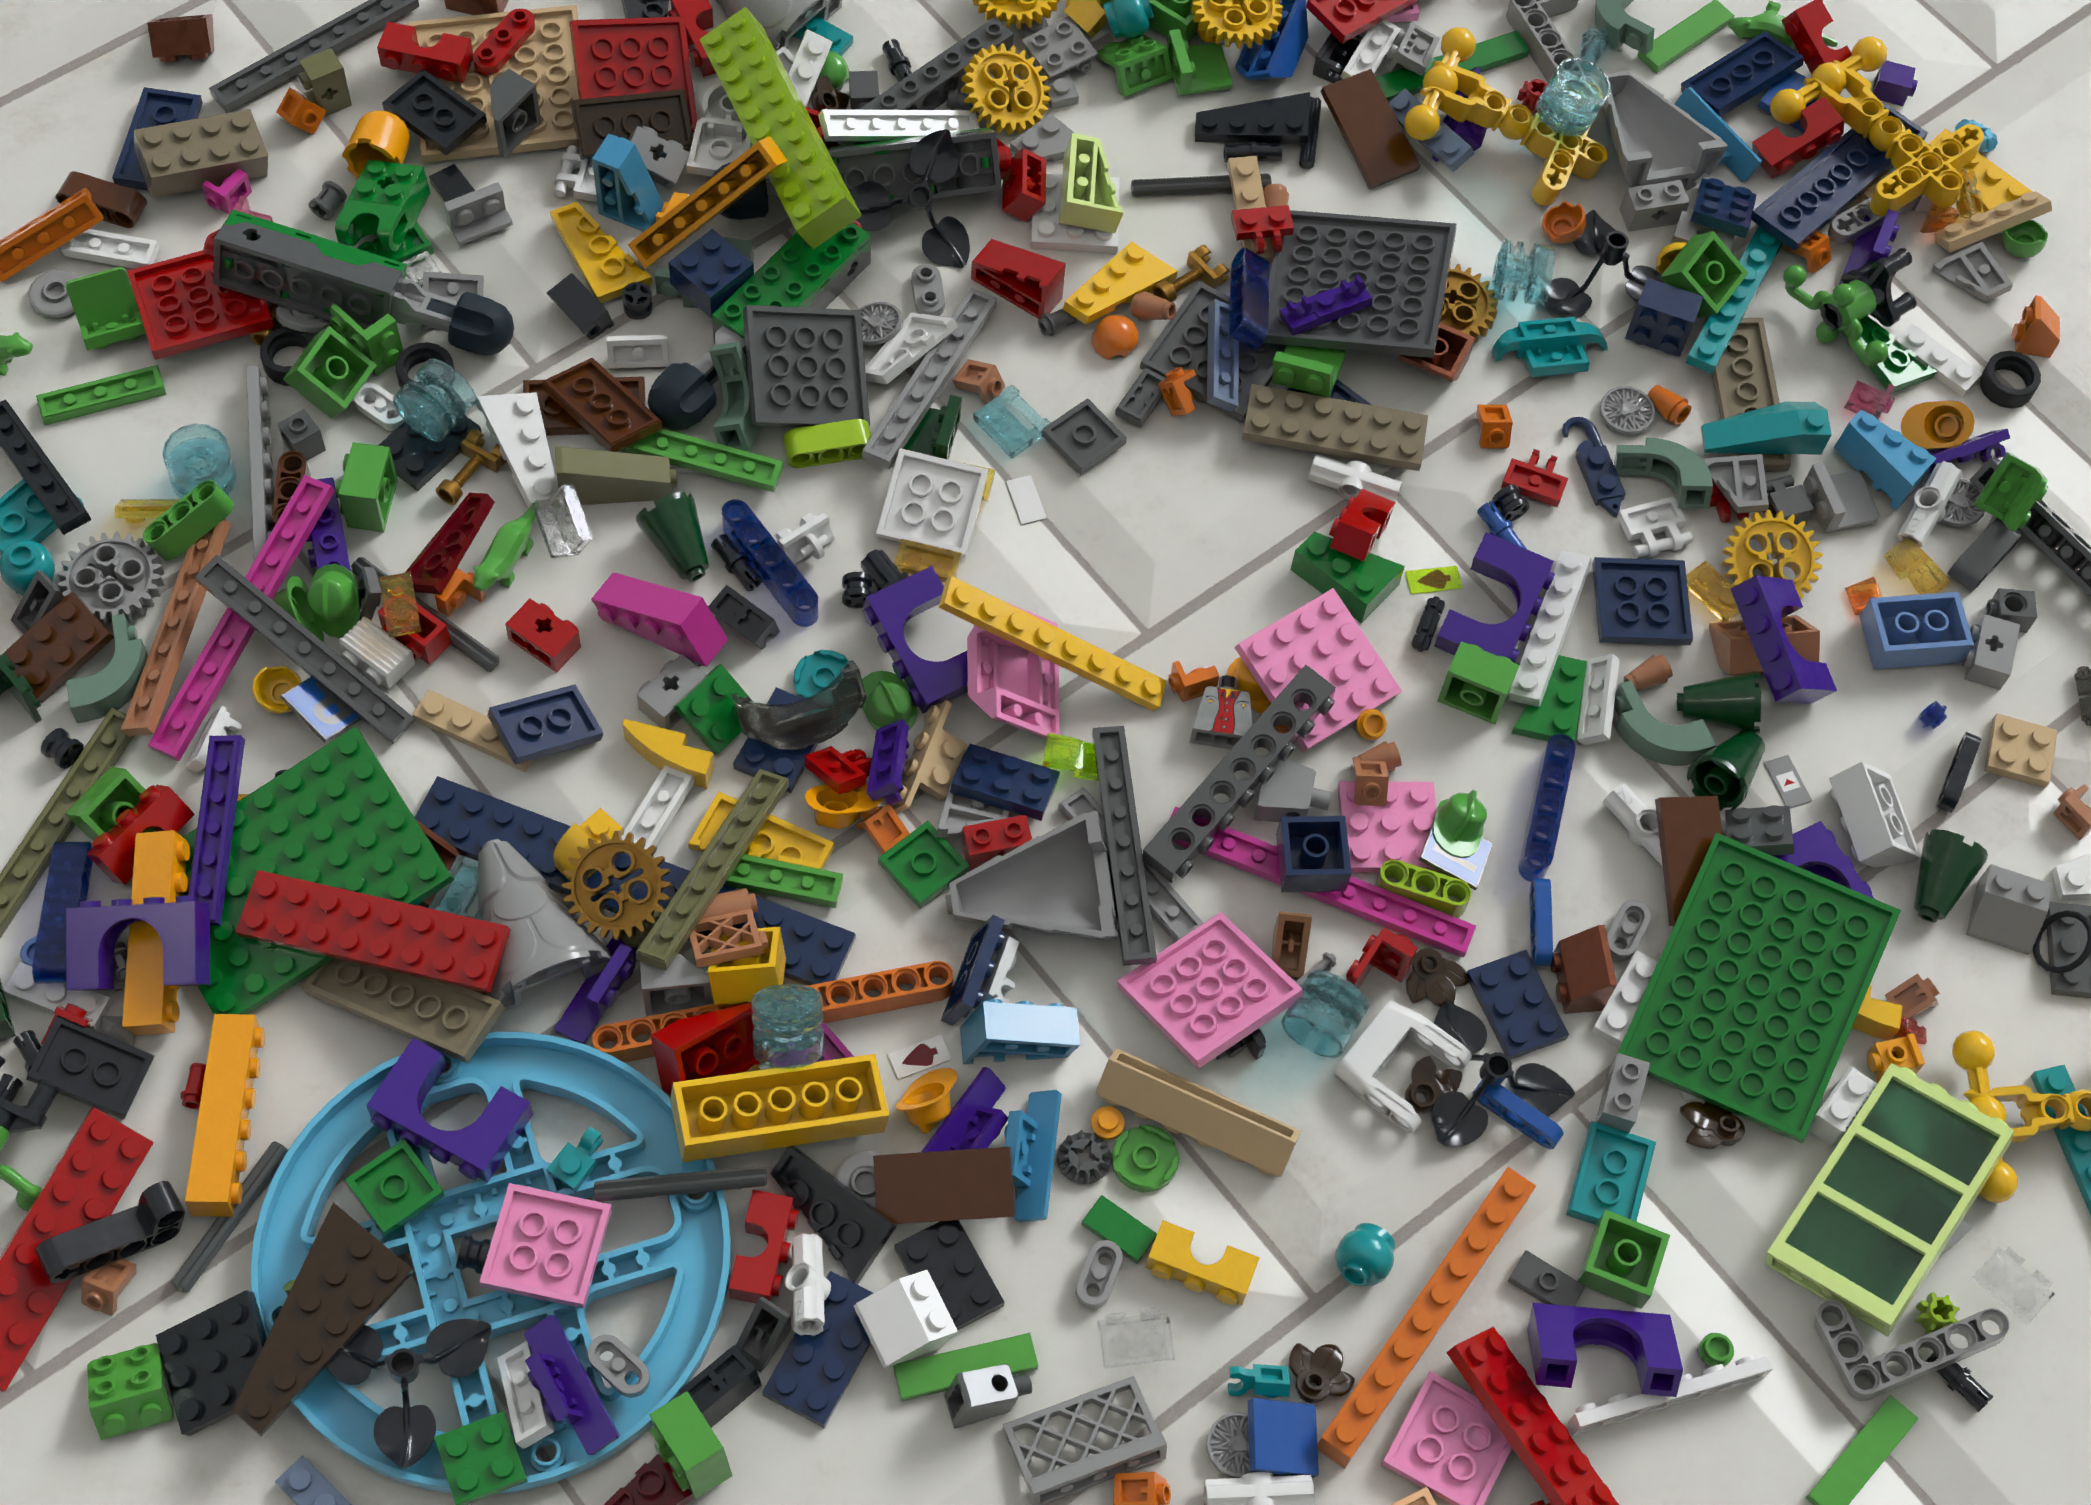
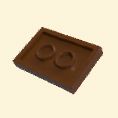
M71 591L12 644L4 654L14 665V671L18 677L23 675L28 681L36 699L44 702L66 680L108 644L114 636L85 603Z

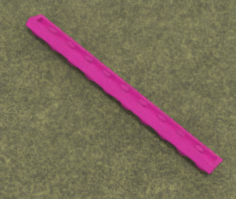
M306 475L303 476L245 576L247 580L271 600L276 595L335 492L331 485ZM228 607L148 744L152 750L177 761L181 760L255 631Z
M1175 806L1171 817L1177 812L1178 807ZM1204 817L1193 819V822L1200 827L1207 826L1210 823ZM1229 827L1225 831L1219 829L1212 837L1215 841L1204 855L1281 885L1277 846ZM1183 840L1173 842L1186 848L1189 847L1188 843ZM1352 876L1346 891L1299 892L1462 958L1465 957L1476 929V925Z

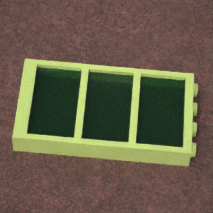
M1891 1063L1767 1251L1765 1265L1826 1301L1836 1300L1842 1303L1851 1316L1889 1337L2011 1143L2014 1130L2009 1128L2008 1124L1997 1117H1989L1978 1111L1974 1104L1952 1097L1940 1085L1935 1083L1929 1084L1923 1081L1909 1068L1898 1067Z

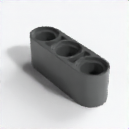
M1996 518L1956 560L1947 574L1973 592L2010 553L2023 534L2018 530L2015 532L2008 530L2003 521Z

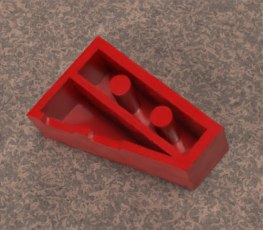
M991 239L972 261L971 280L1040 319L1042 314H1050L1062 300L1066 263Z

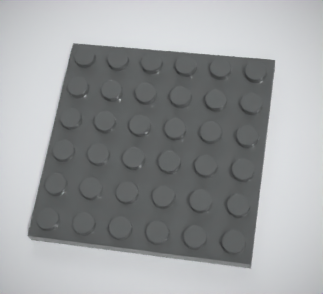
M1290 210L1294 231L1293 235L1281 236L1282 251L1274 253L1256 334L1257 342L1434 358L1457 224ZM1359 275L1365 284L1366 290L1372 296L1371 306L1296 335H1292L1281 320L1279 309L1285 308L1288 301H1292L1293 304L1302 301L1301 298L1304 295L1308 298L1326 290L1340 287L1341 281L1345 280L1346 283L1355 281V276Z

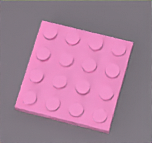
M1334 588L1234 647L1271 703L1305 664L1336 687L1333 696L1335 700L1333 707L1325 716L1321 713L1313 721L1315 726L1306 738L1303 739L1300 736L1296 742L1303 752L1356 721L1362 711L1375 709L1402 692ZM1304 702L1294 704L1297 709L1302 711L1310 708Z
M1222 912L1158 953L1156 963L1141 964L1117 980L1119 990L1198 1069L1304 998L1303 989Z

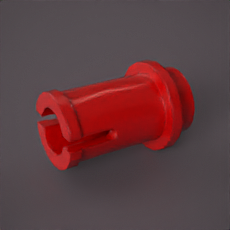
M191 1064L186 1088L180 1093L184 1107L199 1109L206 1064Z

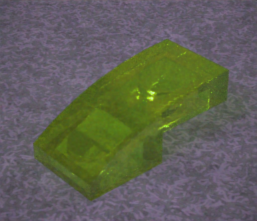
M1047 734L1043 766L1074 771L1073 777L1098 781L1093 744L1063 735Z

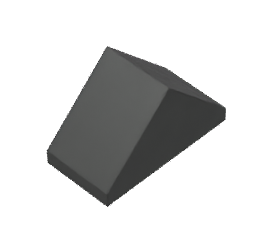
M42 570L36 571L11 618V621L23 634L64 598L61 590Z
M762 1296L758 1299L735 1345L758 1372L761 1373L791 1332V1315Z

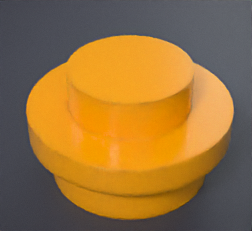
M1366 709L1356 719V730L1366 740H1376L1386 731V718L1377 709Z
M1101 1107L1092 1115V1131L1101 1139H1115L1124 1129V1117L1114 1107Z

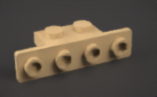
M948 700L932 705L924 716L926 723L923 730L914 740V752L912 757L905 763L902 772L904 776L901 783L904 789L897 792L901 796L902 801L891 805L896 814L910 808L918 787L939 801L947 797L950 783L954 779L967 747L966 743L942 729L952 706V703Z

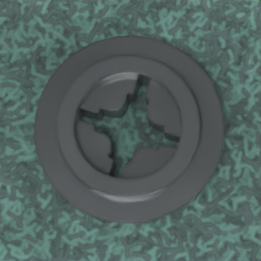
M1081 1130L1076 1134L1068 1135L1059 1146L1057 1161L1061 1172L1069 1180L1079 1184H1091L1101 1180L1107 1174L1111 1165L1112 1153L1109 1150L1107 1141H1103L1095 1132L1091 1134L1084 1133ZM1087 1147H1090V1157L1094 1160H1087L1079 1168L1080 1156L1075 1153H1083Z

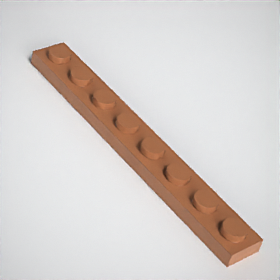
M226 519L221 521L187 550L121 730L128 737L155 734L207 592L205 588L195 581V576L216 554L220 556L231 526Z

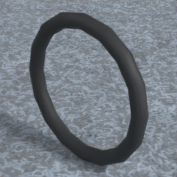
M2069 910L2054 913L2045 919L2033 946V955L2038 965L2047 972L2058 974L2070 972L2082 965L2091 953V923L2080 912ZM2065 917L2077 918L2084 924L2087 930V943L2083 953L2069 965L2061 967L2049 965L2040 954L2039 943L2043 932L2057 919Z

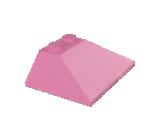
M1021 609L1047 623H1050L1058 627V624L1055 622H1052L1029 611ZM974 625L967 637L968 697L992 719L1053 742L1060 741L1059 665Z

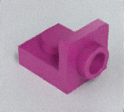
M238 168L231 176L223 180L220 187L208 181L202 184L207 204L213 209H220L229 215L232 210H235L252 193L247 173Z

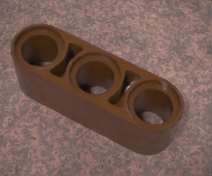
M76 171L69 173L56 194V200L61 203L82 189L87 188L91 194V200L104 216L102 221L124 228H133L147 205L146 198L136 190Z
M287 451L279 458L272 510L274 525H276L291 498L288 497L294 494L303 476L311 477L306 458L299 451Z

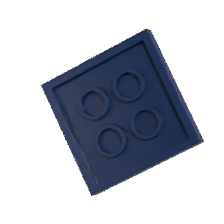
M1594 557L1592 570L1599 643L1691 645L1693 632L1685 560Z

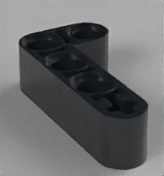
M161 1181L151 1185L142 1192L137 1206L46 1239L36 1247L35 1254L50 1283H60L173 1239L180 1232L185 1210L171 1183Z

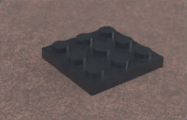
M245 1290L156 1335L182 1435H193L234 1414L232 1410L267 1340L256 1297L252 1291Z

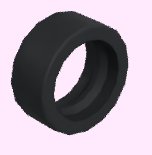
M288 327L274 330L266 336L260 346V358L267 376L275 383L290 386L283 378L292 366L283 367L273 362V357L278 351L289 346L306 348L314 336L309 332H300Z
M429 342L416 343L407 347L399 355L396 362V375L399 386L403 393L413 400L427 402L436 393L444 397L453 388L456 380L453 359L449 352L438 344ZM422 362H434L443 367V373L437 379L430 382H416L408 377L409 370Z
M2010 350L1999 352L1992 356L1980 378V387L1983 394L1991 402L2006 408L2022 407L2028 403L2041 383V373L2037 364L2030 357ZM1995 370H2010L2018 374L2024 380L2026 388L2017 390L2004 386L1996 378Z

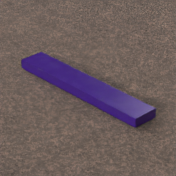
M242 735L209 736L188 896H197V902L210 903V926H221L245 745V739Z

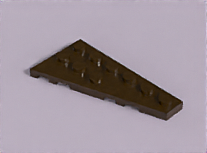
M334 1202L232 1410L240 1420L260 1437L413 1274V1269Z

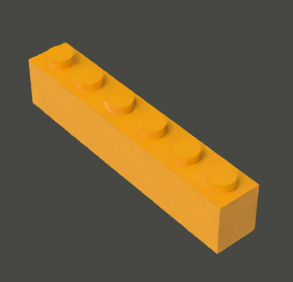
M770 136L758 141L627 245L645 269L656 264L788 160Z
M175 830L136 833L131 894L133 905L143 904V898L163 897L165 898V903L176 902V896H184V892L187 891L188 878L185 870L186 861L190 858V846L187 840ZM138 921L129 926L122 1027L135 1036L175 1033V1023L180 1017L177 993L181 986L163 985V945L161 938L155 928L149 923Z
M214 1014L185 1203L191 1216L234 1217L235 1204H240L242 1200V1184L239 1183L240 1172H245L247 1166V1153L243 1151L245 1140H250L252 1125L251 1120H248L249 1109L255 1108L256 1090L253 1088L254 1078H259L261 1069L260 1058H257L258 1048H263L265 1043V1030L259 1026L256 1015Z

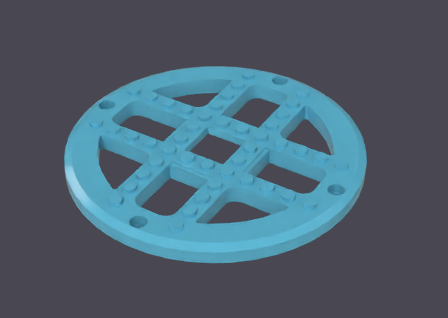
M489 1032L468 1063L440 1052L443 1054L445 1063L447 1062L452 1065L448 1072L440 1075L425 1097L421 1115H423L428 1106L469 1093L482 1095L489 1104L500 1086L522 1098V1091L529 1089L565 1098L585 1106L608 1119L634 1140L593 1153L590 1158L596 1161L597 1166L575 1193L548 1174L546 1169L551 1163L541 1158L529 1120L504 1158L507 1172L492 1176L488 1183L481 1179L443 1191L445 1195L443 1198L386 1237L373 1219L359 1223L395 1255L399 1256L410 1252L424 1304L422 1309L367 1325L379 1334L383 1344L382 1355L375 1362L383 1361L385 1357H390L395 1350L400 1348L410 1349L416 1355L429 1352L426 1340L430 1332L438 1325L451 1320L475 1319L487 1322L492 1327L489 1338L492 1339L534 1326L549 1315H554L558 1319L620 1436L596 1454L588 1455L572 1425L552 1420L553 1433L525 1449L516 1444L528 1482L499 1492L507 1493L558 1482L586 1471L610 1458L639 1438L653 1425L650 1413L680 1396L679 1390L691 1381L702 1364L715 1337L725 1307L730 1279L731 1238L728 1209L723 1190L706 1192L705 1196L699 1200L690 1199L687 1194L667 1195L675 1220L673 1227L661 1236L599 1254L585 1308L499 1290L468 1299L461 1270L456 1269L457 1255L452 1239L462 1237L464 1234H472L495 1227L509 1183L588 1199L594 1197V1183L596 1181L716 1170L712 1158L682 1163L670 1098L660 1087L633 1067L612 1055L588 1045L556 1036L528 1032ZM401 1055L370 1070L331 1099L306 1125L287 1151L273 1176L261 1206L254 1233L251 1257V1291L255 1294L267 1338L317 1237L314 1236L317 1224L336 1183L351 1162L383 1131L370 1121L371 1117L366 1105ZM389 1129L386 1132L390 1148L402 1141L399 1137L401 1134ZM418 1145L417 1148L410 1146L437 1182L429 1150L421 1145ZM676 1276L660 1323L638 1357L649 1370L650 1384L647 1390L640 1396L629 1398L621 1395L613 1387L606 1388L602 1376L593 1369L588 1358V1348L592 1340L586 1322L585 1314L587 1308L597 1299ZM485 1360L476 1372L467 1377H450L462 1426L498 1413ZM326 1367L293 1402L297 1410L322 1437L343 1454L366 1468L398 1482L427 1490L452 1493L435 1439L421 1460L408 1468L398 1467L381 1452L374 1439L375 1421L385 1409L372 1402L353 1385L344 1384L335 1379ZM630 1375L626 1378L625 1382L629 1385H634L638 1382L639 1378L636 1375ZM436 1430L435 1436L441 1435L446 1432ZM511 1430L512 1435H513V1438H514V1441H515L514 1432H513V1430ZM549 1445L555 1446L557 1454L553 1460L542 1462L537 1458V1452L541 1448Z

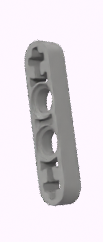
M1919 196L1896 212L1900 215L1915 206ZM1872 197L1837 215L1832 220L1828 229V236L1832 241L1838 244H1846L1881 225L1885 216H1879L1872 212L1869 205ZM1857 214H1865L1869 216L1871 221H1861Z

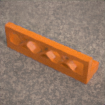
M87 188L82 189L0 240L1 282L104 220V216L91 200V194Z

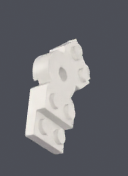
M784 46L776 50V53L788 74L794 56ZM721 82L712 85L703 95V118L697 121L687 162V173L712 177L714 172L722 165L733 162L753 146Z

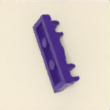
M1357 275L1353 282L1346 283L1345 280L1341 281L1340 287L1326 290L1308 298L1304 295L1301 298L1302 301L1293 304L1292 301H1288L1285 308L1279 309V314L1291 334L1296 335L1371 306L1372 296L1366 290L1362 279Z
M2008 429L1989 431L1970 438L1959 446L1943 448L1929 453L1937 458L1931 466L1930 475L1937 463H1942L1943 461L1952 463L1950 461L1957 459L1958 463L1975 459V453L1979 451L1980 459L1983 463L1992 458V449L1996 458L2004 457L2006 450L1999 442L2010 439Z
M904 719L877 729L875 734L866 794L872 801L884 797L890 806L902 801L901 796L897 792L904 789L901 779L905 759L908 758L906 751L910 746L907 741L909 726Z

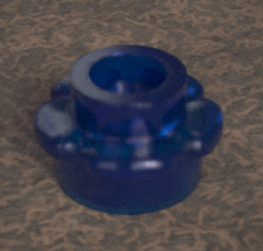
M1937 701L1928 705L1918 716V719L1923 723L1922 727L1931 726L1933 729L1938 727L1947 718V715L1944 713L1947 708L1946 705L1941 706Z

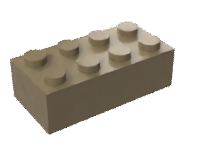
M251 109L134 130V152L151 198L203 189L202 184L205 181L215 186H220L223 180L231 176L237 168L247 173L249 180L267 177L268 154Z

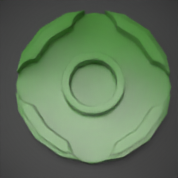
M1139 1125V1127L1124 1131L1115 1141L1111 1160L1113 1171L1119 1181L1132 1190L1144 1193L1158 1191L1167 1186L1176 1175L1180 1158L1175 1142L1168 1133L1155 1126Z

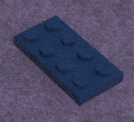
M1764 31L1682 82L1681 92L1683 93L1686 88L1691 87L1719 117H1722L1803 66L1804 57Z
M143 88L112 177L115 184L148 190L134 152V130L197 119L203 104L201 95Z
M832 1271L826 1277L831 1283V1291L824 1301L825 1324L823 1325V1332L815 1336H801L795 1332L762 1391L763 1397L823 1428L827 1425L871 1344L854 1305L873 1294V1292Z

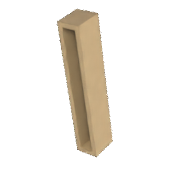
M1118 1048L1115 1049L1108 1059L1095 1094L1101 1096L1110 1105L1126 1107L1132 1110L1139 1118L1157 1121L1163 1124L1170 1132L1188 1135L1194 1138L1199 1145L1219 1149L1225 1152L1230 1159L1250 1163L1256 1166L1261 1173L1269 1176H1282L1301 1133V1130Z

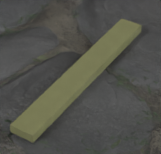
M114 708L109 710L0 873V938L75 827V824L65 813L110 767L116 765L134 736L128 737L121 730L126 717L125 713Z
M762 769L758 770L636 951V959L638 961L667 971L789 787L788 778Z

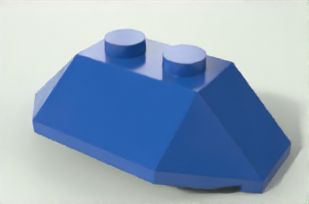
M1280 0V5H1283L1281 23L1278 25L1277 32L1272 33L1270 40L1263 38L1262 45H1258L1255 41H1253L1252 48H1248L1246 44L1244 45L1235 69L1247 81L1292 77L1309 38L1306 0Z

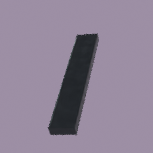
M6 399L1 401L0 447L61 533L65 535L91 521L89 513Z

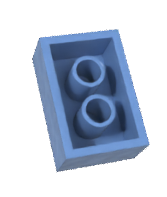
M1959 592L1870 598L1859 616L1873 669L1962 663L1974 646Z

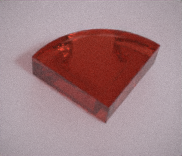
M1903 1017L1900 1029L1893 1039L1906 1037L1907 1034L1914 1033L1918 1044H1926L1927 1029L1924 1026H1917L1916 1020Z

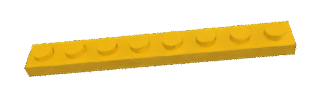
M953 576L945 581L938 608L1152 711L1160 708L1166 680Z

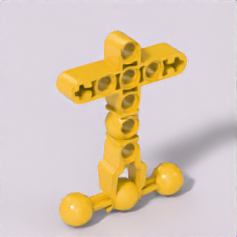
M1451 28L1442 36L1440 49L1444 57L1442 61H1435L1433 67L1424 75L1423 89L1420 91L1421 95L1425 97L1422 104L1410 109L1405 117L1404 127L1413 139L1424 141L1436 135L1440 127L1438 109L1458 122L1468 120L1482 127L1492 128L1494 132L1499 127L1504 137L1511 140L1522 139L1520 142L1521 146L1525 145L1529 151L1545 159L1531 193L1535 202L1542 206H1550L1555 202L1565 187L1571 173L1584 179H1592L1596 176L1608 158L1607 149L1602 144L1587 137L1600 104L1596 94L1588 90L1578 92L1566 110L1561 123L1547 116H1540L1539 113H1536L1533 117L1526 106L1521 104L1510 105L1512 99H1507L1501 92L1486 84L1485 78L1482 75L1458 66L1460 62L1467 61L1474 54L1476 48V40L1467 28ZM1457 89L1467 95L1468 98L1456 95Z
M1874 36L1859 39L1853 46L1852 56L1840 63V61L1834 60L1833 62L1819 65L1812 73L1811 78H1805V86L1797 91L1794 89H1784L1778 91L1771 99L1770 112L1774 119L1782 124H1792L1800 120L1801 111L1806 108V104L1816 98L1819 100L1825 97L1843 118L1844 123L1848 124L1856 132L1863 134L1865 139L1869 137L1870 142L1876 149L1887 152L1885 157L1891 159L1892 165L1897 170L1878 182L1871 198L1870 209L1879 216H1885L1888 209L1893 211L1899 210L1921 194H1924L1939 207L1946 208L1952 206L1964 182L1963 177L1957 170L1976 157L1984 139V132L1976 125L1967 124L1930 147L1921 137L1913 134L1910 129L1905 131V126L1900 119L1888 116L1890 111L1884 109L1882 102L1871 91V82L1857 73L1859 70L1865 72L1878 70L1886 62L1887 47L1881 39ZM1845 88L1852 97L1843 98L1839 94Z
M1974 1030L1963 1032L1956 1037L1953 1043L1952 1056L1955 1063L1967 1071L1970 1090L1963 1095L1969 1100L1968 1102L1974 1104L1978 1111L1989 1117H1997L2006 1122L2007 1112L2001 1102L2013 1101L2021 1109L2020 1116L2025 1124L2022 1127L2011 1128L2014 1130L2011 1143L2024 1142L2039 1131L2052 1130L2057 1126L2060 1129H2066L2070 1126L2074 1130L2079 1131L2091 1130V1091L2080 1089L2061 1096L2059 1094L2033 1093L2031 1088L2026 1085L1996 1087L1991 1090L1987 1068L1992 1064L1995 1056V1046L1991 1038L1983 1032ZM2078 1104L2086 1107L2089 1117L2079 1112ZM2045 1106H2049L2055 1111L2056 1119L2046 1114ZM1967 1127L1968 1130L1975 1134L1971 1142L1979 1144L1983 1164L1996 1143ZM2001 1158L1979 1193L1986 1201L1995 1203L2008 1201L2017 1190L2018 1177L2015 1170L2003 1162V1158Z

